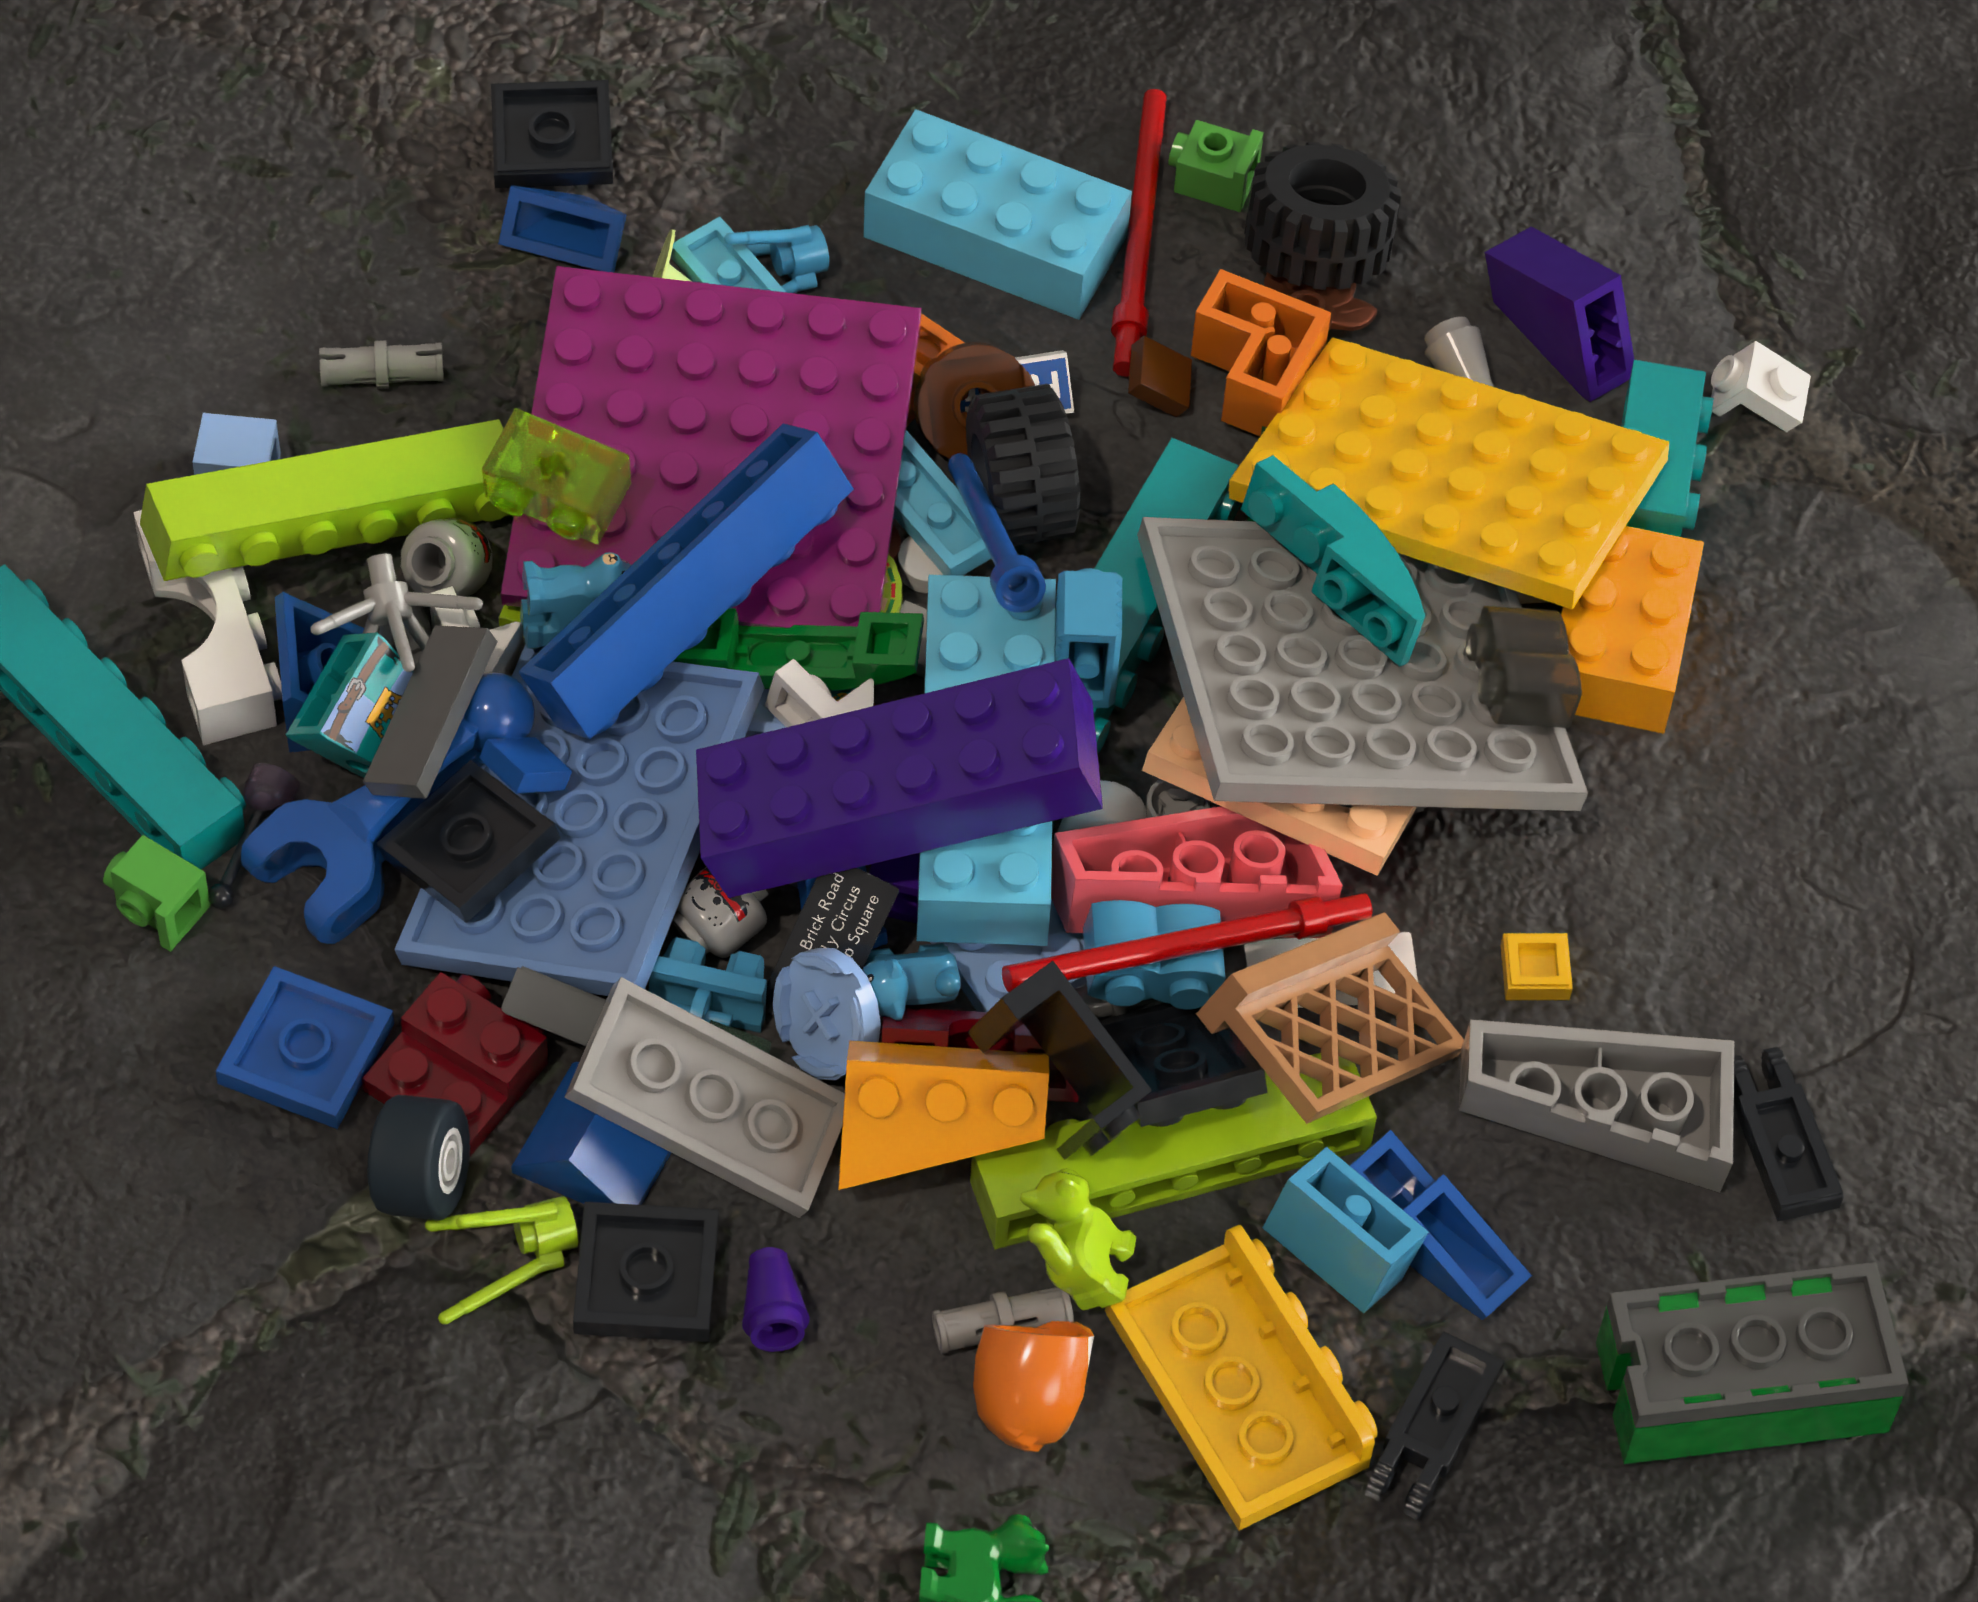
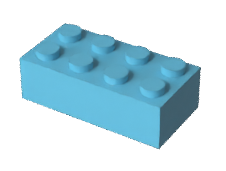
M915 109L865 191L863 237L1080 320L1128 236L1132 191Z

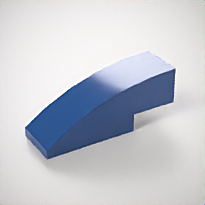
M1391 1130L1349 1164L1350 1167L1429 1232L1410 1266L1452 1300L1481 1320L1490 1315L1532 1276L1444 1174L1434 1180Z

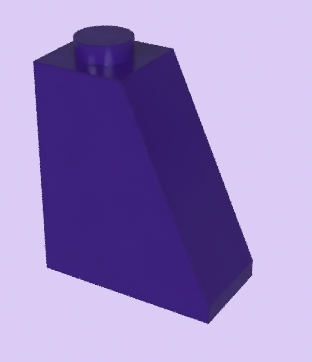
M1532 226L1484 252L1493 302L1584 399L1591 402L1630 379L1634 354L1620 274Z

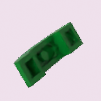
M729 608L707 628V634L700 643L688 650H684L673 662L757 672L761 677L764 689H770L775 671L792 659H795L809 674L820 678L826 684L829 691L857 688L870 678L874 680V685L901 679L917 672L924 617L923 613L860 612L858 627L793 625L790 628L740 626L737 610Z

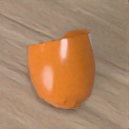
M1051 1321L1038 1327L984 1325L975 1356L973 1388L978 1416L988 1430L1008 1446L1024 1452H1039L1044 1445L1055 1443L1061 1439L1072 1424L1084 1397L1094 1339L1092 1330L1078 1322Z

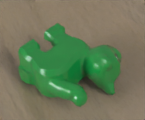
M1021 1514L1009 1516L1001 1526L992 1531L978 1528L949 1531L943 1530L938 1523L926 1522L924 1540L925 1563L921 1570L919 1602H1043L1037 1597L1025 1594L1003 1597L1000 1571L1005 1569L1016 1574H1047L1049 1568L1045 1561V1554L1049 1550V1545L1045 1542V1536L1032 1525L1029 1517ZM931 1568L948 1570V1573L945 1576H938L936 1571Z

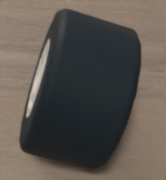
M396 1095L385 1102L377 1115L372 1130L367 1166L370 1197L378 1211L388 1215L430 1220H443L453 1213L462 1196L470 1159L468 1120L460 1104L446 1099Z

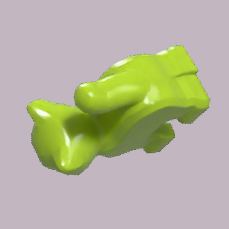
M1066 1168L1044 1176L1036 1189L1021 1193L1020 1199L1025 1206L1054 1221V1229L1047 1224L1034 1223L1028 1229V1238L1038 1248L1045 1260L1046 1271L1051 1282L1062 1291L1068 1293L1081 1310L1084 1311L1098 1306L1105 1308L1122 1302L1125 1299L1129 1281L1124 1274L1115 1273L1110 1263L1109 1254L1114 1255L1121 1262L1126 1261L1134 1253L1136 1236L1131 1230H1119L1102 1209L1091 1205L1089 1202L1090 1189L1088 1182L1076 1171Z

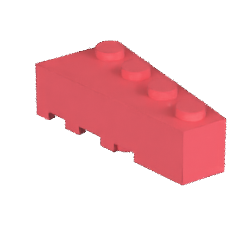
M1222 806L1057 832L1054 835L1052 847L1051 899L1066 933H1083V926L1091 904L1102 901H1136L1154 907L1170 904L1203 905L1220 910L1221 922L1288 909L1291 901L1318 896L1322 901L1340 898L1343 886L1325 849L1312 844L1302 843ZM1333 926L1328 927L1326 934L1310 938H1321L1331 934ZM1292 934V935L1282 936V937H1280V938H1296V937Z

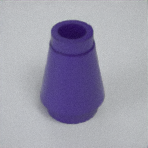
M775 1247L762 1248L753 1252L748 1259L749 1268L742 1328L750 1337L755 1347L770 1352L784 1351L793 1348L802 1341L805 1334L804 1330L809 1324L810 1317L787 1253Z

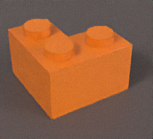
M1220 269L1196 310L1191 356L1230 371L1226 377L1221 421L1261 436L1262 426L1268 427L1276 414L1282 412L1307 371L1325 348L1331 312Z

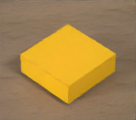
M1503 933L1500 946L1505 1000H1570L1573 988L1567 933Z

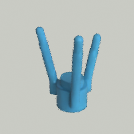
M805 225L783 230L727 233L724 236L726 244H745L754 256L771 255L772 264L777 275H788L792 279L781 286L787 293H797L816 288L818 284L815 274L826 272L829 269L827 243L821 229L817 225Z

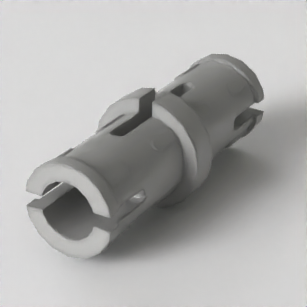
M387 340L374 341V346L319 348L322 387L328 385L376 383L377 389L389 388V383L444 381L442 342L387 346Z
M1058 1287L1007 1297L1005 1291L991 1293L990 1301L942 1311H932L934 1335L941 1354L948 1353L951 1350L979 1345L984 1325L1038 1327L1051 1321L1074 1322L1070 1296Z

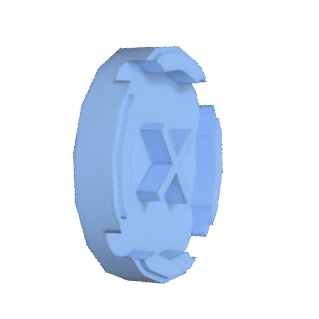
M815 948L800 952L791 958L793 961L790 966L783 967L776 978L773 996L776 1029L782 1042H791L793 1049L798 1054L791 1058L800 1069L817 1079L837 1080L846 1077L849 1040L879 1041L881 1023L877 998L867 975L853 958L835 948Z

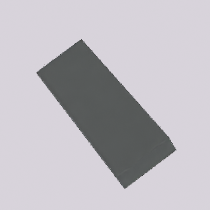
M434 626L363 780V783L373 795L427 798L498 642L488 628Z

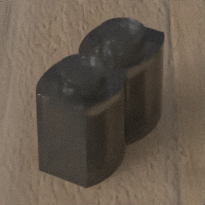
M1483 605L1478 623H1472L1468 629L1466 654L1468 660L1476 664L1479 673V700L1481 704H1487L1493 721L1496 724L1570 728L1582 696L1577 663L1572 654L1569 653L1566 627L1561 614L1557 610Z

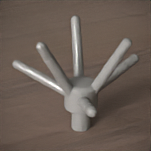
M378 554L367 558L372 586L364 589L365 600L314 623L311 626V632L314 635H321L368 614L363 633L378 632L380 626L379 634L391 646L394 639L404 671L411 672L415 669V663L404 625L422 651L429 639V636L412 613V606L480 610L483 606V601L477 597L409 592L406 582L396 580L392 555Z

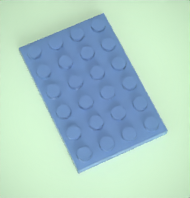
M525 644L512 677L526 687L534 703V724L528 737H536L572 770V774L565 790L520 793L517 795L554 822L561 839L467 923L421 888L394 950L401 965L512 981L517 967L521 968V966H524L591 994L608 996L612 986L621 977L645 989L700 852L696 749L745 738L764 691V685L757 672L672 661L663 670L662 678L653 687L635 696L619 712L618 719L609 729L594 735L589 740L557 728L518 673L525 664L544 648L527 649ZM485 764L481 766L482 769H484L491 776H493L495 779H497L499 782H501L503 785L509 788Z

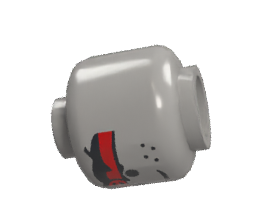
M446 518L431 520L418 525L406 537L401 549L400 566L405 581L414 592L432 593L453 586L457 596L466 597L476 593L487 582L492 570L493 552L488 538L478 526L464 519Z
M705 867L687 882L672 924L684 939L696 941L706 948V955L710 952L714 956L727 958L765 927L767 916L760 901L768 896V892L765 889L728 898L709 869Z

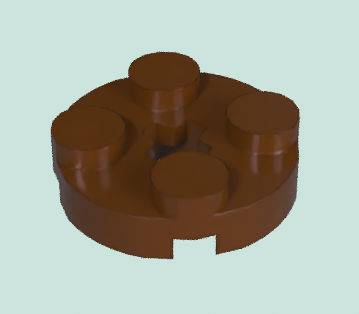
M971 342L953 346L943 351L938 357L929 360L921 371V378L914 394V414L917 426L936 452L949 459L957 453H963L968 456L966 442L967 412L960 410V402L968 398V391L978 388L980 394L1035 386V383L1028 371L1014 356L991 344Z

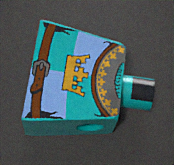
M378 632L343 635L287 731L286 736L307 749L365 778L414 671H404L398 653Z

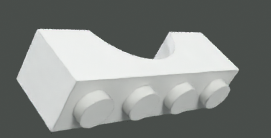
M142 510L133 512L139 549L155 597L174 598L189 602L207 613L215 623L205 642L181 660L187 697L203 746L276 727L274 701L282 699L281 680L274 662L263 664L259 651L267 649V642L258 612L247 615L243 601L251 599L243 566L211 572L198 578L184 577L164 581L140 526Z

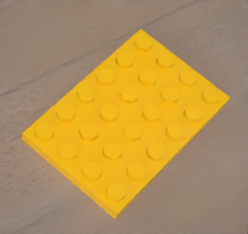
M1332 337L1307 371L1282 412L1276 414L1229 479V499L1243 503L1256 463L1274 455L1316 491L1334 483L1378 526L1397 553L1573 610L1666 464L1669 441Z

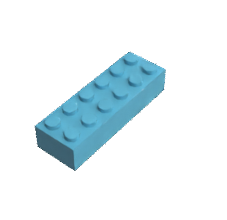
M929 574L924 693L1055 662L1056 579H1044L1046 584L1045 594L1037 606L1025 612H1011L1004 609L997 601L990 585V577ZM1052 821L920 852L917 941L1047 946L1051 911Z

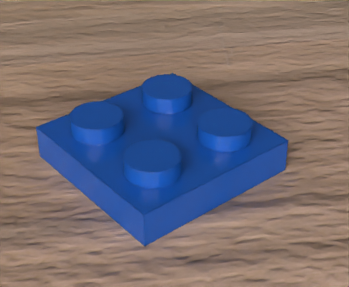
M274 966L216 1069L217 1083L338 1129L362 1085V1078L372 1067L395 1024L393 1010Z

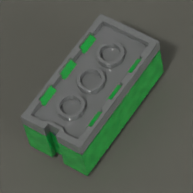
M1876 1262L1610 1293L1596 1340L1606 1390L1620 1389L1612 1416L1624 1464L1889 1433L1909 1384Z

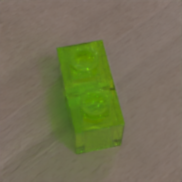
M518 408L514 409L482 467L485 497L490 499L491 503L499 510L512 516H522L524 513L547 523L553 532L566 539L578 540L581 537L599 545L631 485L628 454Z

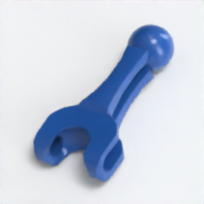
M490 672L482 675L427 798L470 760L480 767L484 765L479 757L487 739H519L528 737L534 724L535 708L530 693L521 682L503 673ZM364 785L333 803L309 799L284 803L245 840L241 850L242 866L256 879L265 883H275L302 866H319L325 869L326 877L305 903L304 918L308 931L318 941L325 944H335L352 933L380 907L385 889L382 863L385 859L376 843L426 799L373 795Z

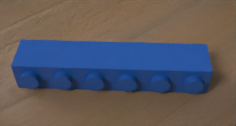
M783 423L518 671L557 728L589 740L594 735L609 729L618 719L619 712L635 696L653 687L662 678L663 670L684 650H688L700 643L707 634V628L727 609L743 602L749 596L751 587L770 568L785 562L793 554L795 545L815 526L828 521L836 513L838 504L854 488L818 432Z

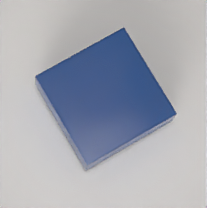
M536 737L487 739L479 757L516 794L565 790L572 774V770Z

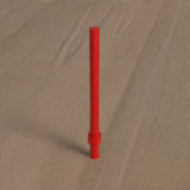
M1159 89L1147 90L1143 97L1121 300L1114 307L1111 333L1116 338L1113 371L1117 375L1128 377L1130 373L1131 345L1144 335L1146 336L1149 312L1144 306L1167 101V95Z
M1366 893L1328 901H1322L1318 896L1291 901L1288 909L1003 966L1002 980L1005 989L1010 992L1051 961L1055 962L1067 980L1292 934L1299 940L1326 934L1328 927L1370 919L1372 916V903Z

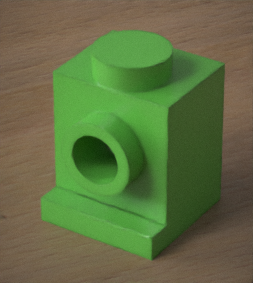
M1196 120L1190 134L1177 133L1170 151L1168 165L1176 168L1174 192L1241 212L1251 190L1255 168L1261 159L1264 132L1252 129L1250 136Z
M144 835L137 840L128 852L122 851L111 860L104 873L103 883L114 890L116 906L129 921L138 926L145 927L149 924L157 929L160 946L170 952L211 906L205 872Z

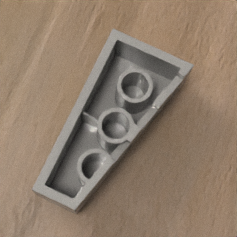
M1470 1019L1461 1048L1459 1111L1720 1193L1733 1165L1734 1041Z

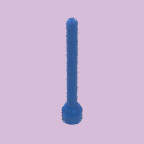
M963 453L953 455L949 459L948 469L995 565L991 572L990 585L997 601L1004 609L1011 612H1025L1034 608L1040 603L1046 590L1045 580L1038 565L1031 558L1017 554L970 457Z

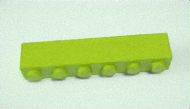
M497 419L147 483L140 526L164 581L184 577L198 578L220 570L246 565L261 566L273 560L304 554L318 555L331 549L361 543H380L389 538L409 535L418 525L431 520L455 518L464 519L470 523L482 520H499L505 516L513 515L515 512L522 466L500 420Z
M1321 1053L1311 1055L1321 1060ZM1338 1056L1340 1069L1360 1077L1354 1062ZM1265 1072L1268 1093L1247 1098L1245 1103L1235 1108L1223 1110L1210 1108L1184 1115L1182 1120L1169 1126L1156 1127L1147 1125L1141 1127L1135 1121L1122 1131L1118 1137L1092 1156L1088 1154L1084 1147H1081L1064 1160L1056 1150L1091 1119L1084 1121L1066 1119L1056 1122L1045 1130V1138L1042 1140L972 1157L970 1183L994 1250L1029 1241L1028 1229L1034 1223L1047 1224L1054 1229V1221L1025 1206L1020 1196L1023 1192L1036 1189L1044 1176L1062 1169L1074 1170L1088 1182L1090 1204L1102 1209L1111 1219L1301 1168L1326 1147L1338 1157L1365 1151L1372 1143L1377 1119L1376 1113L1368 1096L1306 1124ZM1300 1073V1077L1317 1098L1321 1097L1322 1082Z

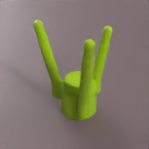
M560 1196L528 1204L522 1208L451 1215L443 1220L428 1219L425 1223V1228L429 1232L513 1224L521 1253L534 1252L537 1257L444 1310L438 1316L439 1322L443 1325L449 1324L542 1272L564 1267L562 1251L578 1247L576 1223L567 1197Z

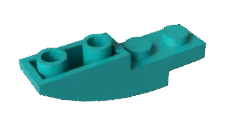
M1274 455L1257 462L1241 510L1317 574L1311 590L1315 596L1399 667L1407 664L1424 622L1425 613L1411 575L1395 548L1367 514L1334 483L1316 491Z

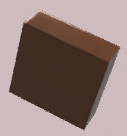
M1144 335L1131 345L1128 394L1174 417H1178L1189 408L1192 359Z

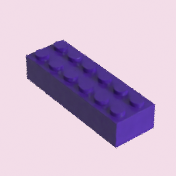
M1069 658L696 749L701 859L728 898L1103 809L1093 701Z

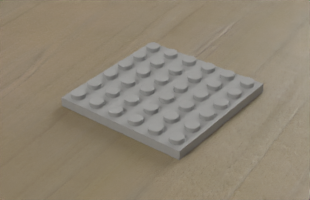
M1143 517L1137 536L1214 801L1581 811L1588 791L1516 591L1398 553L1416 586L1425 613V619L1410 660L1407 664L1399 667L1311 592L1317 574L1256 522Z

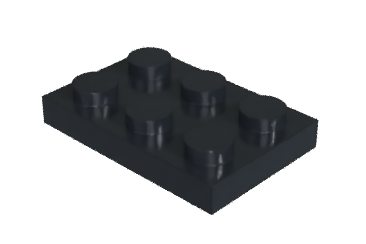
M1163 1003L1099 1020L1152 1090L1134 1106L1142 1116L1137 1120L1141 1127L1147 1125L1156 1127L1169 1126L1182 1120L1184 1115L1210 1108L1223 1110L1238 1107L1245 1103L1247 1098L1268 1093L1265 1071L1230 1028L1211 1034L1196 1015L1202 1007L1179 1009L1171 1003Z

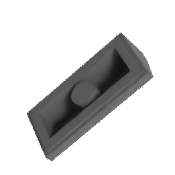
M521 966V968L517 967L501 1010L509 1016L587 1046L606 1000Z

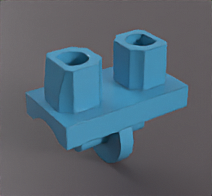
M675 937L663 957H657L649 977V992L730 1033L731 1026L761 1033L766 1017L767 980L764 979V958L760 955L738 951L731 954L726 971L704 966L706 948L696 941Z

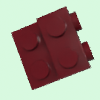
M440 972L401 1017L402 1032L362 1078L363 1091L383 1104L396 1095L446 1099L460 1104L468 1120L471 1157L549 1063L547 1037L543 1035L544 1029L509 1016L502 1012L501 1008L491 1003L492 998L489 991L475 978L469 975H461L455 981Z

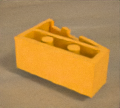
M849 1040L838 1190L1044 1139L1049 1084V1056L1043 1053L987 1050L983 1053L980 1049Z

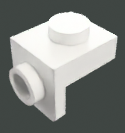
M1754 341L1735 355L1724 357L1714 369L1711 376V385L1713 386L1711 398H1714L1712 412L1720 417L1737 405L1742 404L1780 429L1788 432L1803 421L1811 376L1757 341Z

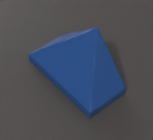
M513 185L510 186L498 245L599 271L614 273L627 214L585 195Z

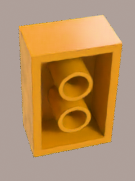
M1625 526L1573 610L1562 606L1547 678L1559 712L1662 734L1665 733L1676 690L1704 542Z

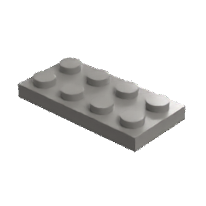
M622 977L612 986L565 1094L566 1099L798 1218L804 1215L811 1206L841 1131L845 1093Z

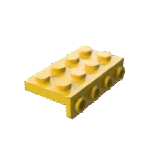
M1238 1224L1226 1230L1223 1245L1127 1289L1126 1297L1122 1302L1105 1307L1106 1315L1238 1531L1369 1468L1375 1444L1374 1439L1378 1435L1375 1421L1369 1409L1360 1400L1353 1402L1342 1385V1371L1336 1357L1327 1346L1319 1348L1308 1331L1307 1315L1300 1300L1292 1292L1284 1293L1274 1277V1265L1267 1248L1258 1238L1251 1240L1241 1225Z

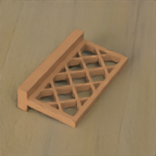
M1385 912L1232 973L1196 1013L1211 1034L1229 1027L1233 1030L1306 1124L1457 1057L1461 1053L1464 1042L1462 1036L1388 946L1400 933V930ZM1378 970L1394 989L1395 994L1374 985L1373 972ZM1336 989L1357 998L1358 1010L1337 1001ZM1298 1005L1319 1014L1320 1026L1298 1017ZM1375 1007L1395 1015L1397 1027L1375 1018ZM1256 1021L1280 1030L1281 1042L1269 1038ZM1337 1022L1358 1031L1359 1043L1337 1034ZM1414 1024L1425 1028L1438 1045L1414 1035ZM1299 1039L1321 1048V1060L1299 1051ZM1376 1040L1397 1048L1398 1060L1378 1052ZM1338 1056L1360 1065L1361 1077L1340 1069ZM1300 1073L1322 1082L1321 1097L1317 1098L1300 1077Z

